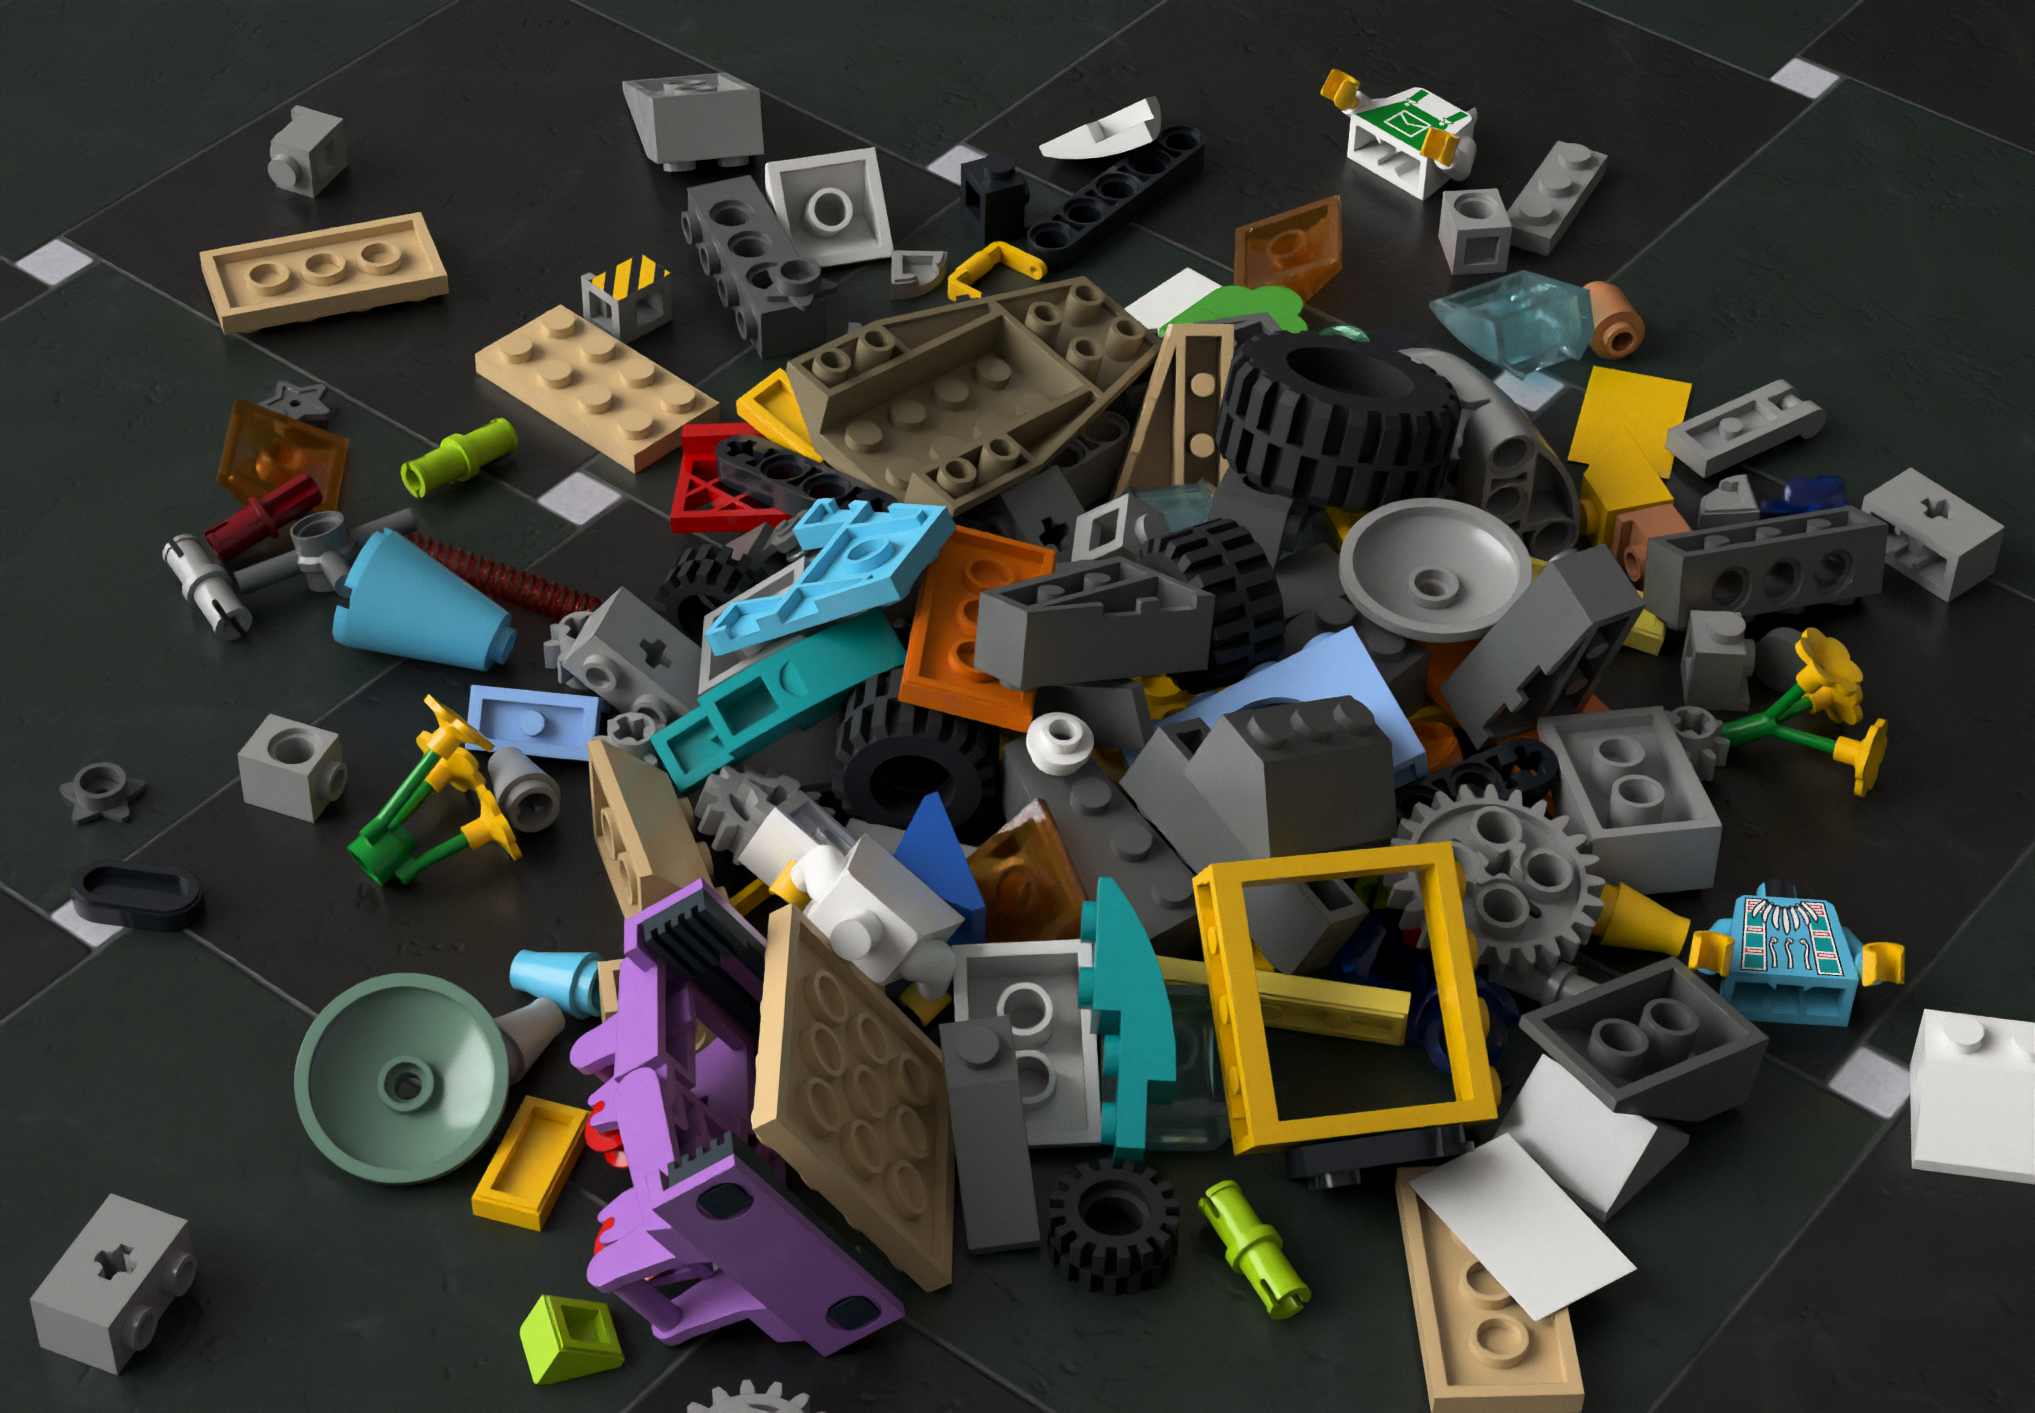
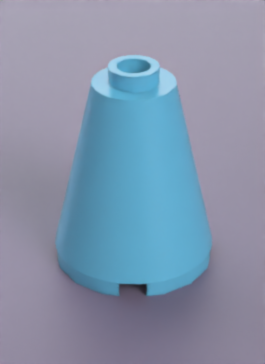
M384 527V533L376 531L371 535L355 560L344 586L352 589L350 606L347 609L337 605L332 630L334 640L347 647L480 671H488L495 662L503 665L513 650L518 633L516 629L510 627L512 616L509 612L402 534L387 527Z

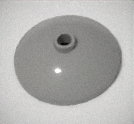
M1440 498L1406 499L1389 503L1369 512L1349 530L1343 541L1339 560V575L1343 589L1349 600L1364 616L1396 635L1428 643H1456L1485 636L1531 585L1533 576L1528 550L1519 536L1507 524L1475 506Z

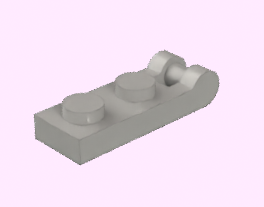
M1780 379L1668 429L1665 448L1701 477L1707 478L1798 435L1804 439L1812 438L1824 426L1827 413L1813 401L1803 402L1799 399L1798 390L1787 381Z

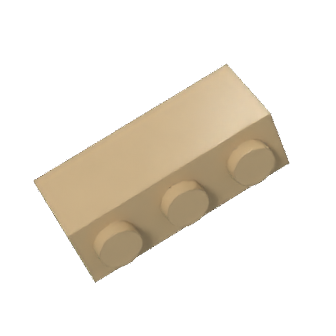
M602 739L588 741L594 839L625 920L700 878H703L730 904L725 888L723 886L714 888L711 880L714 879V869L707 843L705 841L696 843L693 836L696 834V826L690 801L687 797L677 798L668 773Z

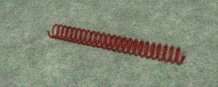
M420 532L413 535L412 533L407 534V539L413 543L418 538L417 546L422 550L426 542H428L426 553L430 556H433L434 550L438 545L435 559L441 564L446 551L449 549L447 559L443 565L455 574L458 572V576L463 580L468 576V583L477 590H481L485 595L491 594L493 598H502L504 602H513L518 607L523 605L526 610L533 609L535 613H544L548 618L555 617L559 622L565 616L579 612L584 600L585 603L582 611L591 612L595 605V612L602 605L599 597H595L590 601L589 594L584 593L580 596L578 589L569 592L567 585L558 588L555 581L548 585L546 578L543 577L537 581L535 574L527 577L525 570L516 573L514 566L506 569L503 562L495 566L492 558L485 561L483 555L480 554L474 557L472 551L464 554L461 547L454 550L450 543L443 546L441 540L438 539L433 542L431 536L422 538ZM459 553L458 561L453 569L454 560ZM469 557L468 566L463 573L465 562ZM480 560L479 568L474 576L475 567ZM490 565L489 573L484 580L485 572ZM501 568L499 578L495 583L496 575ZM511 572L510 580L505 588L506 580ZM521 577L520 585L516 591L518 580ZM531 580H532L531 588H530L528 594L526 595V593H527V588H528V586H529V583H530ZM542 583H543L541 593H540L539 597L537 598L538 591H539V589H540V586H541ZM500 587V593H497L496 590ZM552 588H553V592H552L551 598H550L549 602L547 603L549 594H550V592H551V590H552ZM563 591H564V595H563L562 601H561L560 605L558 606V604H559V599H560V597H561V595H562V593H563ZM520 594H521V601H519V600L516 599V598H518V597L520 596ZM573 596H574L573 604H572L571 608L569 609L570 602H571V600H572V598H573ZM542 602V608H538V605ZM553 605V612H549L548 610ZM562 610H563V615H564V616H560V615H559V613H560Z

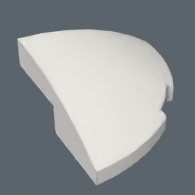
M1156 96L1145 98L1103 119L1085 124L1042 144L1039 148L1043 156L1059 159L1098 158L1138 148L1156 140L1161 130L1159 102Z

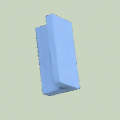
M471 685L467 723L480 731L495 745L491 752H496L504 747H516L527 756L589 762L588 741H592L593 736L599 735L601 713H609L610 703L600 697ZM465 743V749L486 751L478 745Z

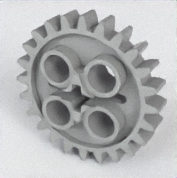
M1488 784L1483 798L1476 799L1467 785H1461L1455 802L1442 791H1438L1435 793L1431 808L1420 802L1415 804L1410 820L1402 818L1396 831L1397 838H1392L1389 847L1452 841L1454 859L1462 864L1466 876V894L1462 901L1466 928L1473 931L1478 947V961L1476 968L1473 970L1474 973L1480 964L1489 965L1494 981L1500 982L1505 968L1512 966L1520 979L1527 981L1536 963L1541 970L1549 975L1554 971L1559 957L1572 962L1580 944L1587 945L1604 906V902L1599 898L1605 886V879L1594 875L1600 858L1596 855L1582 854L1588 839L1586 834L1567 836L1564 833L1570 819L1567 815L1559 816L1551 821L1544 817L1547 807L1545 800H1540L1529 809L1522 806L1521 790L1515 789L1508 801L1499 800L1494 785ZM1418 871L1384 874L1383 884L1392 887L1387 901L1388 908L1404 909L1399 928L1401 930L1420 928L1422 932L1416 947L1419 950L1431 947Z

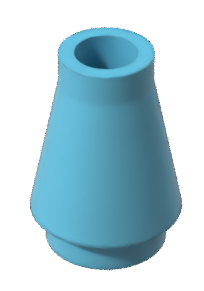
M524 949L515 956L512 962L510 983L516 990L528 992L537 998L544 997L550 999L560 1010L579 1020L586 1019L590 1015L599 1017L601 1016L597 962L604 961V959L596 952H534Z

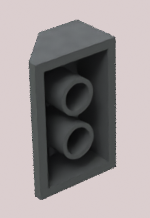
M1351 695L1222 714L1182 771L1186 779L1254 860L1381 848L1390 846L1392 838H1397L1392 742L1377 726L1372 712Z

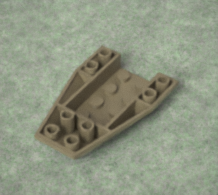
M1080 276L876 320L788 361L786 373L815 452L835 470L891 494L897 499L898 503L946 506L953 518L1040 473L1157 359L1163 341L1088 278Z

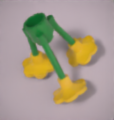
M430 694L424 699V702L433 710L440 727L433 734L423 731L416 738L418 746L424 753L423 758L379 814L359 832L360 836L347 847L349 854L358 865L382 887L394 876L406 886L422 870L468 846L473 851L490 841H494L503 847L514 861L523 857L509 823L501 813L494 796L485 787L486 780L478 771V761L469 751L459 747L461 743H470L491 752L495 745L480 731L468 724L457 713L446 705L441 704ZM448 783L463 792H467L469 789L476 791L481 803L480 818L461 827L462 833L412 858L410 853L418 844L402 825L431 794L438 795Z

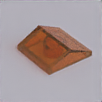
M1339 195L1235 228L1234 286H1242L1251 290L1268 285L1286 287L1296 292L1304 304L1343 269L1342 201Z
M237 397L232 407L216 481L246 507L249 505L247 499L254 496L259 500L300 474L308 473L315 480L323 495L321 504L313 509L316 513L336 511L349 440Z
M1035 798L966 859L986 906L985 944L1080 938L1082 902L1090 901V898L1046 800Z

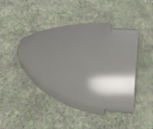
M1427 348L1399 350L1398 352L1410 356L1412 361L1418 364L1424 363L1435 369L1437 376H1444L1451 382L1462 407L1460 422L1443 482L1446 488V499L1475 506L1499 518L1519 536L1531 557L1548 562L1558 553L1573 548L1579 537L1581 516L1579 499L1573 480L1526 413L1493 381L1453 354Z

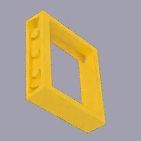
M1452 841L1214 863L1192 878L1234 1156L1286 1151L1304 1146L1463 1124L1464 1130L1475 1129L1498 1118L1497 1107L1501 1101V1083L1496 1069L1493 1066H1489L1485 1038L1488 1036L1490 1028L1489 1012L1484 999L1477 995L1473 970L1476 968L1478 961V947L1473 931L1466 928L1462 901L1466 894V876L1462 864L1454 859ZM1418 871L1456 1101L1279 1121L1243 888Z

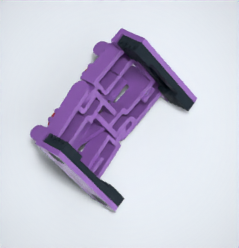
M700 878L624 921V955L627 957L620 963L618 1012L598 1027L581 1036L575 1042L570 1052V1061L574 1067L583 1074L596 1075L605 1083L588 1099V1104L593 1108V1111L585 1128L587 1145L596 1152L604 1153L607 1162L616 1169L629 1168L634 1186L621 1193L598 1214L597 1219L603 1226L595 1240V1256L587 1268V1279L589 1283L602 1293L614 1292L652 1324L653 1335L668 1346L681 1344L692 1337L749 1318L777 1343L805 1340L826 1357L905 1316L900 1280L861 1245L853 1247L786 1187L785 1160L773 1149L765 1147L752 1130L751 1113L754 1109L757 1072L756 1056L758 1054L761 1022L760 1003L763 997L764 951L767 947V939L703 878ZM696 1018H698L717 1038L695 1055V1027L697 1026ZM713 1262L719 1267L715 1271L713 1269ZM695 1278L702 1279L672 1300H669L655 1288Z

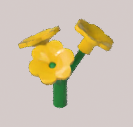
M1810 627L1802 633L1801 639L1795 644L1797 654L1807 664L1796 675L1797 683L1767 711L1723 724L1720 737L1730 740L1729 748L1772 736L1832 753L1833 760L1854 766L1856 779L1854 795L1864 797L1867 790H1871L1875 784L1879 765L1886 751L1888 720L1878 718L1876 723L1870 726L1866 737L1862 741L1839 736L1836 741L1779 725L1806 711L1810 714H1815L1823 709L1826 710L1828 716L1837 724L1845 721L1849 725H1854L1862 721L1863 718L1862 709L1859 705L1863 700L1862 689L1859 685L1863 681L1861 670L1850 660L1849 652L1841 642L1835 638H1826L1819 630Z

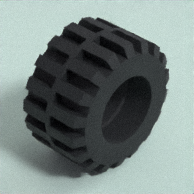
M1218 518L1149 539L1143 544V549L1139 550L1136 557V563L1216 595L1208 669L1165 674L1167 678H1171L1176 687L1182 691L1187 690L1189 694L1198 695L1244 680L1249 671L1268 661L1279 662V655L1283 654L1285 646L1283 634L1286 633L1282 595L1277 578L1264 550L1258 542H1255L1252 534L1244 526L1239 527L1236 520L1230 518Z
M904 668L892 669L891 676L887 678L880 674L867 678L865 688L856 686L848 694L847 703H842L838 715L830 778H833L832 790L835 798L843 799L842 809L850 817L860 816L862 821H866L869 824H879L906 831L924 796L938 792L953 829L959 828L966 831L975 825L976 816H984L990 808L991 798L995 795L1001 735L1000 727L898 701Z

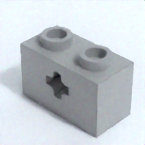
M1913 468L1907 469L1864 496L1861 510L1888 523L1885 563L1947 603L1994 573L2005 526Z
M623 586L589 616L561 666L621 713L637 712L645 714L652 718L656 725L664 723L668 726L700 705L697 698L700 697L698 691L702 649Z
M111 1193L30 1298L40 1347L118 1375L135 1351L143 1350L150 1343L156 1331L159 1318L175 1296L180 1297L184 1295L194 1280L197 1271V1257L193 1252L188 1220Z

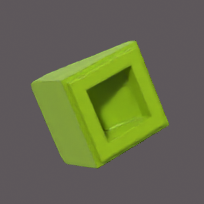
M542 1294L520 1329V1338L535 1384H553L618 1368L625 1360L607 1303Z

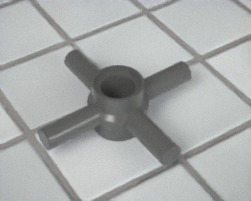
M407 508L348 530L342 513L337 511L316 513L314 509H311L296 518L294 525L290 529L295 550L234 572L237 585L243 596L304 573L308 587L312 591L329 592L335 590L341 597H350L352 589L344 586L357 559V553L362 550L371 535L376 531L384 533V527L397 531L403 536L417 531L414 517L410 509Z

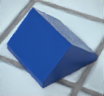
M938 792L925 795L893 857L965 918L964 922L946 942L951 948L952 945L985 944V903Z

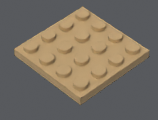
M790 903L769 914L767 947L764 951L765 972L763 997L760 1003L761 1022L758 1054L756 1056L757 1072L754 1109L751 1113L752 1130L765 1147L776 1151L800 1174L802 1180L810 1189L821 1193L836 1207L854 1230L861 1231L882 1250L897 1270L904 1271L925 1292L935 1291L952 1283L955 1149L942 1051L852 961L839 957L832 949L830 939L793 903Z

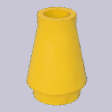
M1621 881L1617 887L1605 883L1599 898L1604 902V906L1592 933L1593 936L1599 937V945L1659 952L1678 957L1688 933L1690 919L1676 915Z

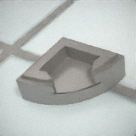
M892 251L891 300L914 298L936 288L946 276L948 252Z
M1746 474L1731 476L1721 480L1718 488L1703 496L1697 520L1698 530L1759 520L1760 510Z

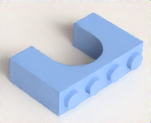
M1353 626L1338 633L1326 632L1311 639L1303 647L1302 651L1280 662L1268 661L1249 671L1244 680L1220 692L1217 690L1204 692L1192 699L1186 706V709L1162 721L1158 719L1151 720L1154 733L1160 726L1199 717L1212 729L1220 716L1225 713L1351 695L1372 712L1375 723L1392 742L1395 789L1429 775L1424 747ZM1119 748L1126 772L1142 749ZM1160 832V834H1161L1162 838L1164 839V841L1166 842V844H1167V845L1173 850V852L1178 856L1177 850H1176V849L1172 846V844L1166 839V837ZM1189 869L1195 876L1197 875L1195 871Z

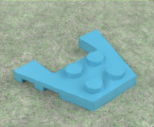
M818 499L792 530L803 551L817 548L823 549L787 593L731 602L704 634L714 655L719 656L873 607L890 606L903 600L909 595L912 590L911 585L926 566L938 558L940 548L956 529L947 507L893 503L888 507L890 513L874 512L869 501L854 500L848 505L850 510H841L835 499Z

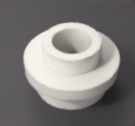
M1051 712L1039 716L1031 723L1027 733L1026 746L1033 763L1041 771L1054 776H1066L1076 772L1089 760L1094 746V737L1089 726L1080 718L1068 713Z

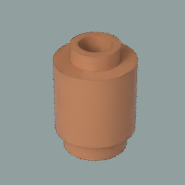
M1594 281L1586 284L1576 293L1573 299V321L1596 355L1606 360H1616L1630 355L1639 347L1645 335V325L1619 287L1603 281Z

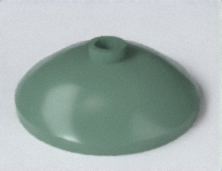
M393 973L374 977L356 984L333 999L321 1011L308 1029L297 1056L294 1073V1091L298 1113L309 1137L318 1149L331 1162L347 1173L365 1181L391 1186H406L432 1181L453 1172L472 1159L496 1130L504 1113L510 1089V1064L507 1048L501 1032L488 1011L475 997L459 986L439 977L419 973ZM409 1078L419 1079L422 1082V1089L417 1097L410 1100L398 1097V1089L403 1081Z

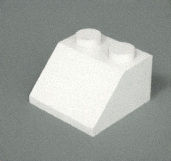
M1924 1009L1910 1062L1912 1169L2035 1185V1023Z

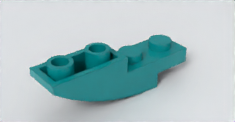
M880 607L801 640L728 679L697 698L700 703L699 707L652 735L649 739L679 792L689 796L705 786L711 773L719 776L723 766L728 765L734 768L796 728L805 732L840 710L842 703H847L848 694L856 686L866 687L867 678L876 674L887 678L891 676L892 669L904 668L907 651L884 611Z
M1099 877L1096 902H1082L1080 943L1094 944L1093 967L1080 966L1077 1009L1091 1010L1090 1034L1105 1035L1103 1077L1116 1078L1115 1103L1102 1102L1100 1145L1113 1146V1169H1122L1125 1158L1137 1161L1136 1171L1141 1172L1145 1152L1147 1104L1172 1105L1176 1086V1043L1173 1021L1162 971L1143 925L1133 906L1115 880L1110 877Z

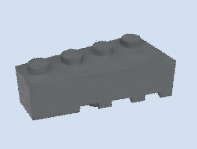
M1027 734L1005 744L996 782L995 797L1026 860H1032L1042 880L1040 889L1049 907L1056 908L1068 932L1066 940L1080 939L1082 902H1096L1098 878L1110 877L1115 880L1133 906L1150 939L1155 955L1188 960L1203 952L1192 878L1195 875L1090 757L1084 765L1070 775L1054 776L1041 771L1033 763L1026 746ZM1091 944V945H1092V963H1093V949H1094V944Z

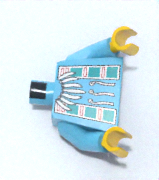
M1784 879L1765 881L1758 887L1756 891L1757 896L1743 895L1736 899L1732 918L1717 920L1708 931H1695L1688 962V968L1692 971L1697 969L1699 972L1707 975L1720 973L1722 980L1719 995L1749 1021L1847 1027L1858 984L1873 986L1881 984L1883 981L1904 984L1905 976L1904 946L1888 942H1875L1864 945L1847 927L1841 926L1834 905L1826 900L1797 898L1796 888L1793 883Z

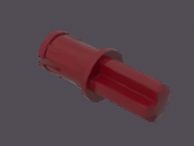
M302 473L259 500L254 496L247 499L249 505L223 522L203 531V535L217 558L225 565L256 543L268 537L272 540L278 538V529L321 504L323 500L322 492L308 473Z

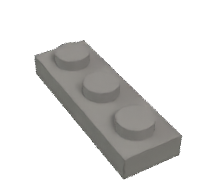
M1557 141L1507 211L1512 225L1510 245L1549 256L1605 175L1608 155L1589 150L1581 144H1568Z

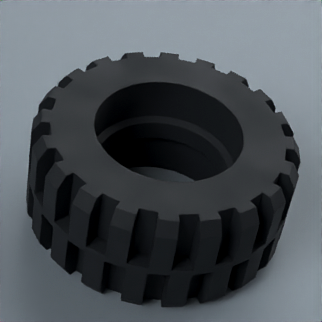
M1288 330L1274 331L1271 335L1265 333L1255 335L1250 340H1246L1233 353L1214 435L1223 459H1227L1229 466L1237 473L1247 474L1249 481L1261 487L1268 486L1276 490V494L1293 499L1296 497L1309 501V505L1322 508L1327 506L1341 508L1343 512L1360 514L1361 511H1373L1396 501L1414 498H1434L1438 495L1443 486L1461 418L1462 407L1451 382L1444 376H1437L1435 369L1428 365L1412 361L1408 355L1398 351L1391 352L1382 349L1381 345L1368 341L1362 343L1350 340L1349 337L1332 334V336L1320 335L1316 331L1303 330L1299 333H1290Z

